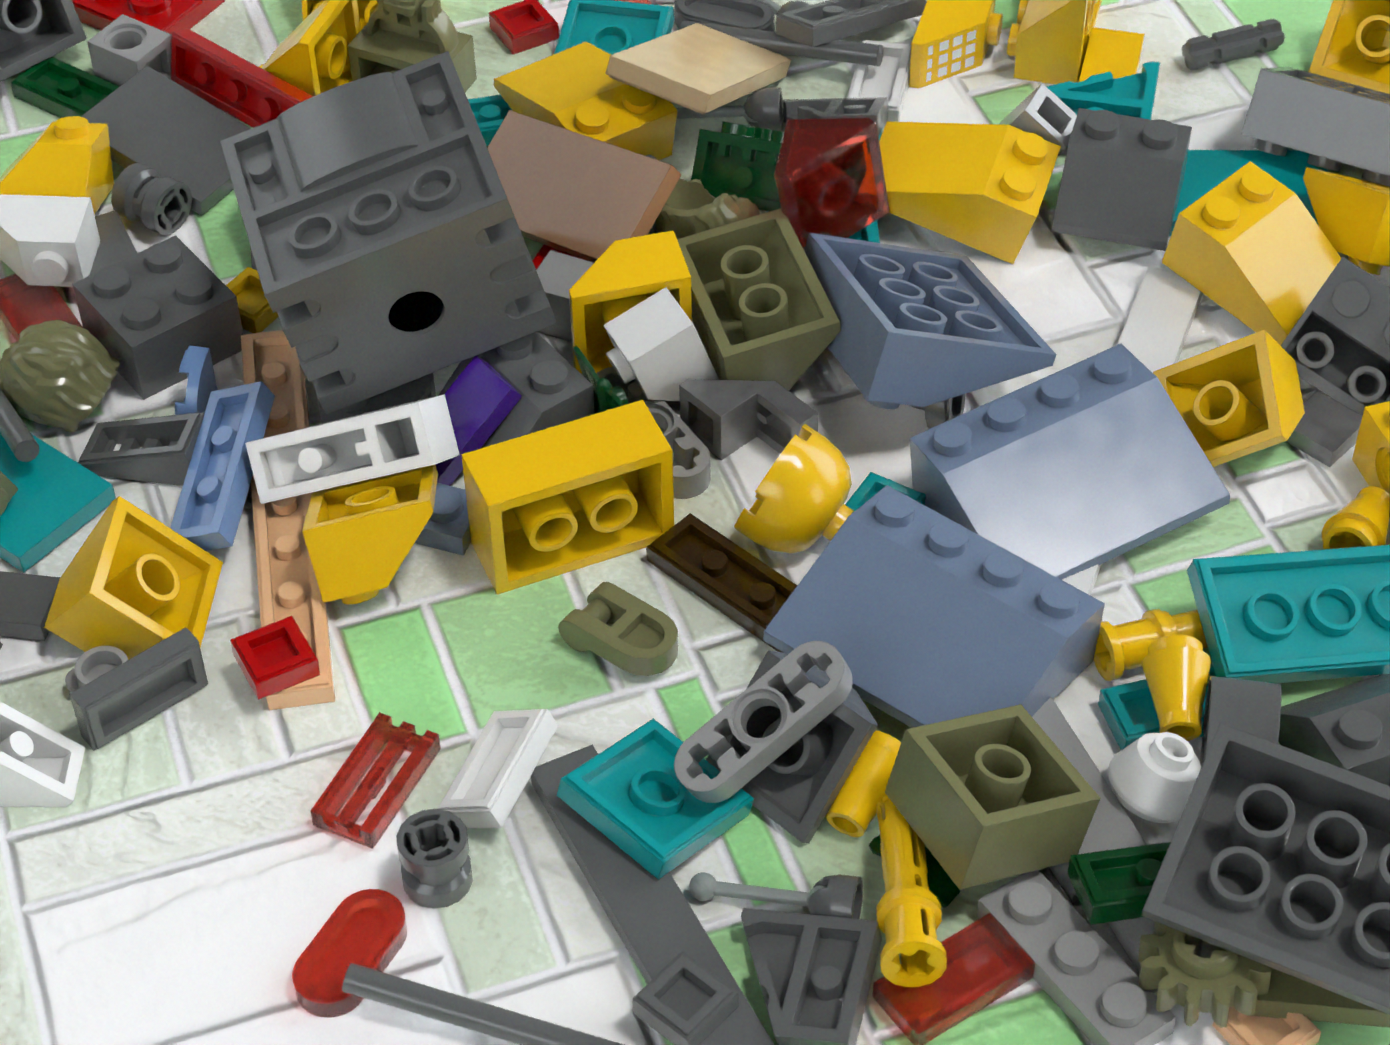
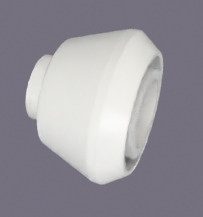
M1169 732L1148 733L1125 747L1112 758L1108 767V775L1115 796L1125 808L1145 820L1167 823L1180 820L1200 772L1201 765L1192 746L1184 738Z

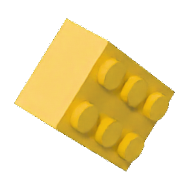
M644 400L461 454L471 544L497 595L646 548L674 526L673 451Z

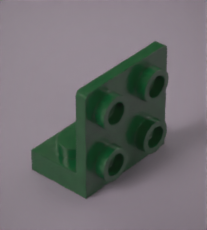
M723 121L721 132L705 129L699 130L691 180L699 179L704 189L714 197H718L723 193H727L729 196L736 195L738 198H748L757 205L759 210L770 212L783 208L786 215L798 216L807 160L844 165L846 154L828 151L830 140Z

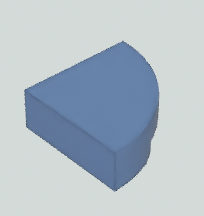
M189 345L188 349L185 350L179 373L187 374L186 397L183 402L175 401V415L205 413L211 391L218 390L210 349Z

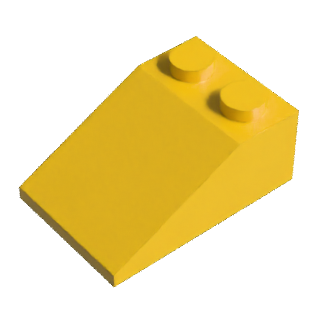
M583 42L494 78V87L514 112L644 156L652 155L657 160H662L672 155L678 110L670 101L610 78L606 74L611 54L588 42Z
M887 121L855 199L1010 264H1014L1037 218L1061 146L1044 140L1037 134L1025 132L1011 125Z
M1250 161L1179 213L1162 263L1253 331L1259 332L1265 329L1281 346L1337 266L1341 257L1297 194Z

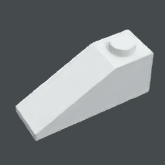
M445 394L245 443L261 504L431 466L460 455Z

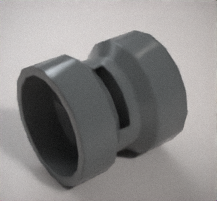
M134 163L126 167L116 179L112 189L111 203L113 210H117L120 216L131 221L138 222L142 220L148 229L161 235H170L175 233L187 219L191 209L192 195L190 188L185 183L171 177L161 178L156 170L144 164Z
M441 809L422 810L409 816L400 825L396 835L404 891L410 900L423 907L443 908L459 902L469 892L473 882L471 861L468 855L469 845L466 826L460 817L450 811Z

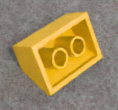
M1020 0L1017 24L1012 23L1007 44V55L1015 56L1014 78L1049 84H1060L1068 81L1078 82L1091 29L1095 27L1102 0Z

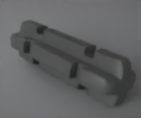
M1268 19L1257 22L1255 27L1248 24L1212 33L1210 38L1206 35L1190 38L1182 46V55L1186 66L1189 69L1195 70L1208 67L1209 62L1220 64L1252 56L1254 51L1264 53L1276 50L1284 43L1285 36L1281 23L1275 19Z

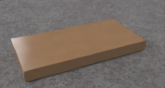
M511 110L508 111L487 148L522 236L590 262H595L615 240L648 235L682 175L671 164Z

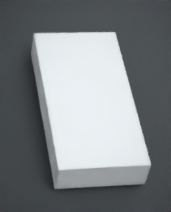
M862 40V43L882 45L884 50L883 60L879 67L856 64L847 98L888 97L887 121L899 122L909 84L911 45Z
M549 710L494 711L438 809L450 811L460 817L466 828H502L558 727Z

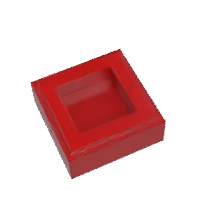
M523 0L489 12L491 30L513 55L559 39V24L538 0Z
M293 616L230 640L233 655L258 700L320 675L318 659Z

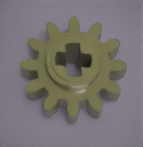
M1154 921L1153 934H1145L1140 937L1138 962L1141 963L1140 988L1145 990L1158 989L1156 1010L1159 1012L1168 1011L1176 1004L1184 1007L1183 1016L1187 1026H1193L1199 1019V1013L1202 1012L1211 1013L1212 1020L1220 1028L1226 1027L1229 1007H1234L1244 1015L1252 1016L1255 1013L1257 995L1268 994L1272 968L1156 921Z

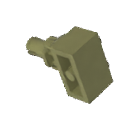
M377 0L378 5L372 12L368 23L348 45L352 81L379 73H393L449 51L466 93L477 79L473 36L456 31L449 16L441 9L440 0Z

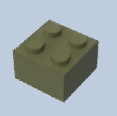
M1021 704L906 729L885 789L886 795L960 890L1069 862L1070 855L1079 853L1101 799Z

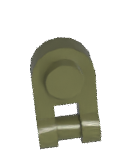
M602 582L588 595V605L583 610L574 609L558 625L559 633L563 640L574 650L579 652L590 650L622 670L634 675L651 676L662 673L673 665L678 656V629L674 621L662 611L610 582Z

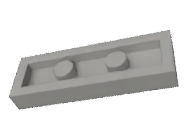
M1039 870L1021 874L979 899L977 917L1093 1045H1156L1173 1034L1176 1016L1170 1010L1165 1012L1156 1010L1157 996L1151 990L1140 988L1137 974Z

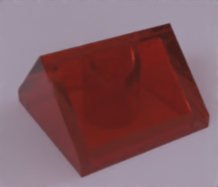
M870 118L787 119L776 165L775 179L782 213L789 219L803 249L805 248L809 233L848 238L890 212L876 122Z

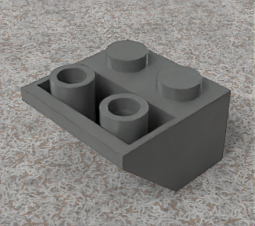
M1342 257L1281 344V347L1296 361L1299 377L1360 415H1363L1364 407L1390 401V287Z

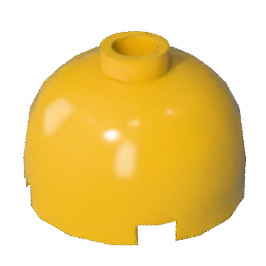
M804 424L799 435H794L755 490L757 500L750 510L743 509L734 528L753 542L771 551L788 554L808 550L821 536L831 541L846 519L854 512V510L844 504L852 481L850 467L841 451L823 435Z

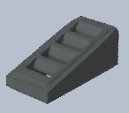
M205 413L97 423L78 463L98 476L183 486ZM116 444H122L118 451H113Z

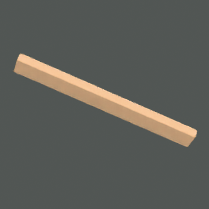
M283 330L241 335L244 385L262 381L275 395L263 438L310 427L305 373L300 365L296 348H291ZM252 476L251 491L261 627L293 616L317 657L320 669L319 676L267 696L268 709L276 710L336 702L327 604L323 603L302 532L312 493L261 504L254 476Z

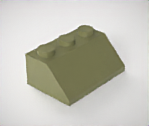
M783 208L677 239L691 275L692 321L719 380L776 381L789 391L839 334L841 327L840 321Z

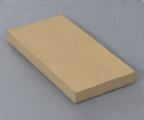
M695 23L610 55L606 74L612 79L700 114H706L785 78L791 59L702 24Z

